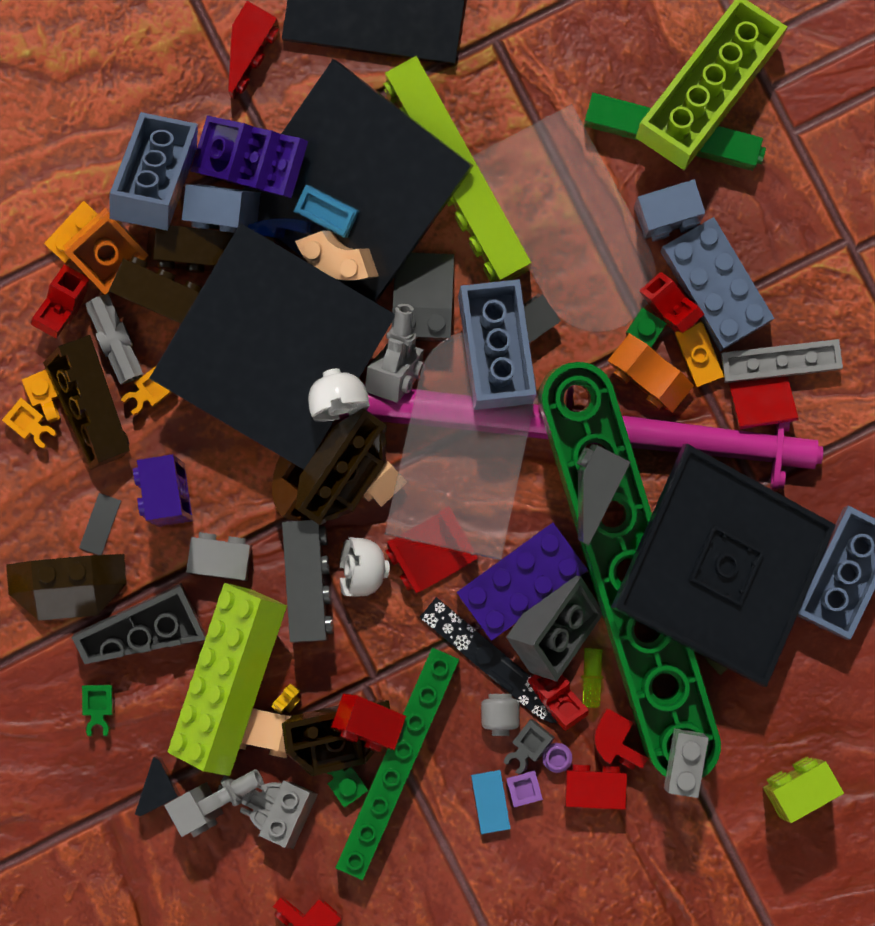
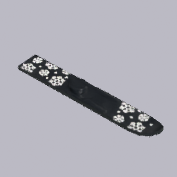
M436 597L419 618L508 693L512 694L515 699L533 714L545 721L557 723L529 684L528 679L531 676Z

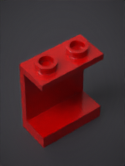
M450 507L445 508L439 514L395 539H390L387 541L390 548L385 550L393 566L399 563L404 571L400 578L407 591L414 589L416 594L478 560L475 551Z

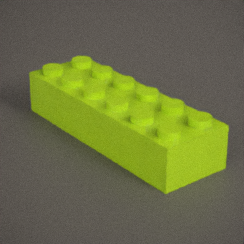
M734 0L640 122L636 139L685 171L782 43L787 26L748 0Z
M224 583L183 707L180 711L173 737L171 738L168 749L169 754L203 772L226 776L231 775L287 605L252 589Z

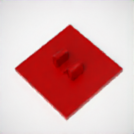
M788 376L729 383L739 429L798 420Z

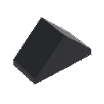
M156 756L152 759L135 812L137 816H142L181 796L163 759Z

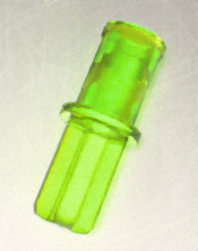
M584 648V675H581V678H583V704L588 708L600 706L601 679H604V676H601L603 649Z

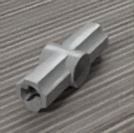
M109 294L98 296L85 303L86 309L97 330V333H95L104 355L109 358L120 385L132 382L143 376L140 363L132 349L133 343L123 321H120Z

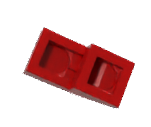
M535 674L528 679L529 684L540 701L564 731H567L588 716L589 709L570 690V682L563 675L560 676L558 681Z

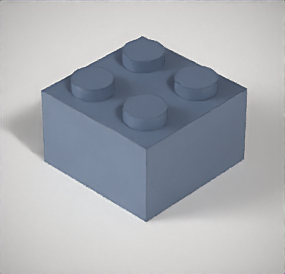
M695 179L638 196L634 205L644 240L652 237L653 242L669 237V233L680 229L681 233L694 229L705 215V209Z
M186 184L182 220L192 221L191 227L213 228L235 233L240 223L248 228H257L261 192L210 185Z

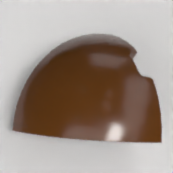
M279 456L272 480V496L276 509L284 518L292 521L311 520L295 509L299 476L304 469Z

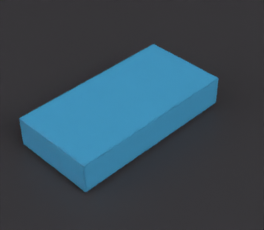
M305 185L293 212L343 238H347L360 211L310 185Z
M501 770L472 774L481 834L511 829Z

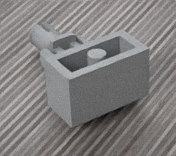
M399 304L395 308L394 326L386 335V338L389 339L388 344L367 367L365 385L367 393L394 402H398L405 393L411 391L416 379H421L426 366L425 362H422L424 350L417 348L415 343L416 333H414V328H412L414 308L408 304Z
M254 769L236 780L227 779L221 782L223 788L215 793H212L206 782L165 804L164 806L181 837L190 832L195 837L218 824L215 818L223 814L221 806L230 801L233 806H237L242 803L243 796L262 786L264 781L258 770Z
M225 775V776L222 778L221 782H223V781H225V780H227V779H232V778H230L229 776H226V775ZM283 780L282 783L271 782L258 787L262 792L254 789L243 796L241 804L252 808L253 811L246 807H241L240 812L250 817L255 827L260 830L259 836L284 848L294 849L318 794L298 784ZM219 785L218 791L221 790L223 786Z

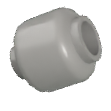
M488 694V699H484L481 702L482 727L492 730V736H510L509 730L516 729L520 725L519 701L512 698V694Z

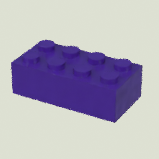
M173 454L137 460L138 467L133 468L135 485L139 486L142 492V498H137L140 516H143L146 521L158 527L192 522L193 516L185 463Z
M551 523L456 593L492 641L513 626L523 613L576 575H583L588 569L556 525Z

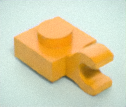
M46 369L22 379L32 407L36 408L41 405L46 420L49 423L60 420L61 417L53 401L58 396Z

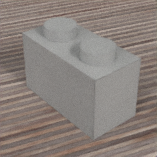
M199 532L198 538L191 537L187 573L242 581L248 580L252 546L245 544V538L228 536V542L216 540L217 535L201 532Z
M674 728L664 789L667 793L698 798L709 739L704 733Z

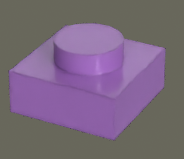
M535 770L506 778L514 807L543 800Z

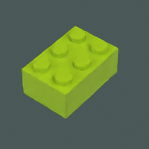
M808 756L795 762L792 765L794 770L787 774L780 771L767 778L768 784L763 787L779 818L789 823L797 821L844 794L827 762L816 758L812 759V757L808 758Z

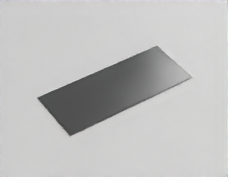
M101 493L98 494L79 546L80 549L102 555L121 500Z

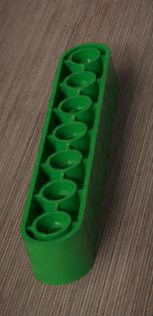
M585 362L562 364L551 370L543 379L538 392V405L577 534L578 470L580 468L577 461L584 447L590 443H598L604 449L630 461L611 500L617 501L622 506V520L615 526H605L600 522L590 544L587 545L582 541L580 543L644 752L653 766L666 777L670 755L669 742L673 736L674 728L704 733L709 739L702 773L703 778L713 770L719 760L721 740L694 651L658 632L650 640L638 639L634 632V626L637 621L611 608L622 583L617 577V567L624 559L633 558L652 516L613 385L608 376L592 364ZM573 385L583 387L588 394L586 407L578 412L569 410L564 403V394ZM660 674H671L676 683L672 694L667 697L655 696L652 691L653 680Z

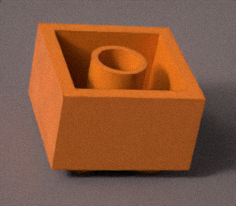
M107 207L63 245L64 253L104 295L109 292L123 258L130 261L132 256L144 260L149 256L146 249L120 221L110 219V210Z

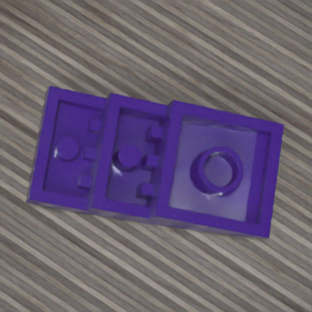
M207 116L190 172L292 198L308 141L272 130L253 127L241 122Z

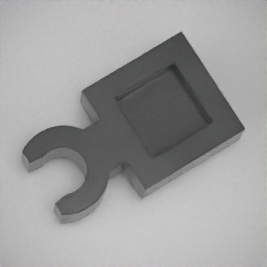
M530 719L512 742L518 747V750L509 753L505 757L504 763L506 765L510 764L514 758H517L520 761V767L516 770V773H524L528 768L529 757L533 761H538L555 737L536 721Z

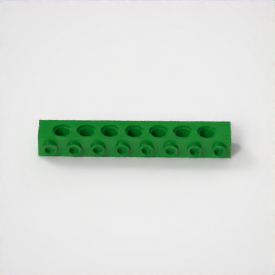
M432 647L403 712L406 719L395 750L387 749L335 867L336 869L363 880L459 662L458 658Z

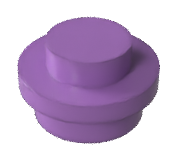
M552 743L543 753V763L552 772H563L572 763V753L566 745Z

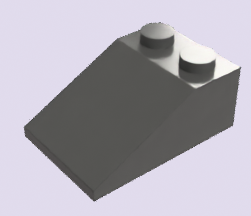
M412 252L394 277L392 313L395 314V308L399 304H408L414 308L412 328H414V333H416V341L451 342L454 254Z
M591 444L590 448L584 447L577 461V464L580 465L578 470V540L587 545L590 544L630 464V461Z
M576 575L523 613L506 638L530 673L558 681L603 615L598 602L582 577Z

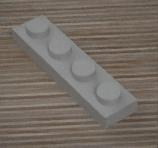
M839 339L721 353L724 383L843 369Z

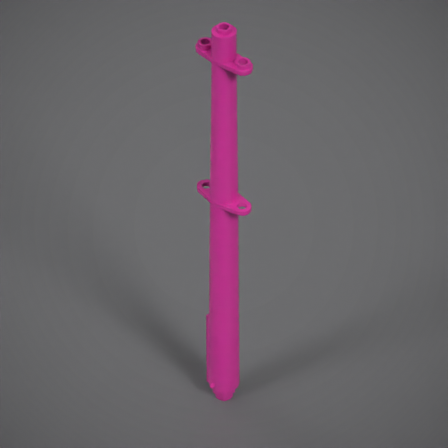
M571 386L566 391L565 405L569 410L578 412L581 410L572 409L574 386ZM411 389L398 402H394L368 393L370 406L366 410L382 422L548 439L539 405L536 404L474 410L471 396ZM349 413L339 415L340 419L337 421H343L349 417ZM622 415L632 448L679 453L683 444H689L709 456L772 462L770 489L773 491H778V488L784 489L786 472L781 471V466L815 469L816 464H821L823 460V446H819L818 440L784 436V431H789L790 422L777 423L775 425V435Z

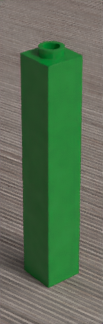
M592 92L583 126L639 141L636 139L640 122L651 108ZM718 126L696 156L753 171L756 164H762L766 147L761 146L762 137Z

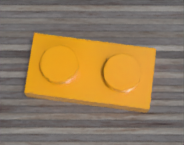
M83 201L44 244L67 265L71 259L64 253L63 245L98 213Z

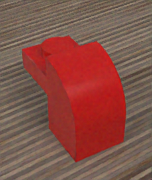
M63 265L50 283L47 298L32 317L31 325L57 339L67 323L70 325L86 295L90 279L74 269Z
M662 272L657 274L639 290L649 306L674 332L679 331L683 334L686 330L694 327L697 321L704 315L698 305L684 296L674 280Z
M608 708L604 709L594 729L593 740L597 753L610 765L617 754L620 756L618 762L634 770L637 765L643 769L648 758L622 744L633 722Z
M283 895L272 906L277 910L274 915L286 926L289 923H292L294 926H336L342 919V915L321 897L318 898L305 915Z

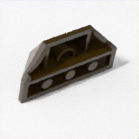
M363 408L334 425L299 476L295 509L319 525L353 512L386 463L385 433L387 425Z
M125 554L34 560L6 565L8 594L38 621L97 616L127 584Z
M389 700L372 701L390 709ZM339 705L296 714L282 723L286 754L311 776L366 764L375 752L364 747L365 741L358 739L356 743L340 737L341 731L331 728Z

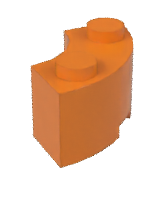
M630 333L607 360L616 369L613 374L625 384L629 381L648 396L646 401L658 410L664 407L673 413L694 387L680 370L663 359L648 344Z

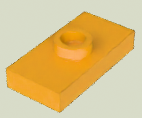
M703 322L696 324L683 334L679 331L675 332L677 342L696 388L724 377Z

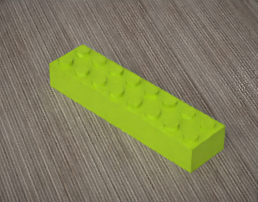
M417 56L385 72L386 82L383 85L388 100L393 104L397 103L399 109L474 165L448 201L447 206H454L456 209V216L454 218L462 232L467 230L471 236L469 238V245L477 258L482 256L485 262L483 270L490 282L514 280L530 271L531 261Z

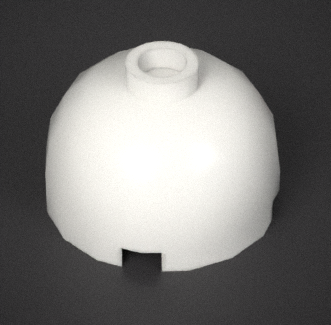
M330 369L323 372V377L315 381L311 386L308 397L309 410L314 421L339 420V415L349 413V416H351L360 409L366 410L370 406L368 393L362 381L350 373H341L340 369Z
M348 537L349 540H345L340 558V568H344L345 578H340L341 592L344 596H368L376 592L381 586L383 578H388L390 571L389 561L385 560L383 551L375 542L364 538Z

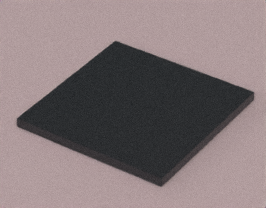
M287 0L282 41L407 59L417 56L421 61L455 65L465 0Z
M332 59L281 133L308 141L292 198L244 187L243 190L261 192L258 223L302 258L304 257L298 249L296 240L320 231H330L293 212L305 185H310L359 210L360 212L347 238H343L336 233L334 234L348 248H369L379 277L366 280L338 281L376 303L474 165L337 60Z
M240 223L149 379L300 468L305 469L333 421L322 422L313 420L308 403L311 386L315 381L323 377V372L330 369H340L341 373H350L359 378L394 320L395 314Z
M683 444L611 608L762 687H767L836 524L693 446Z

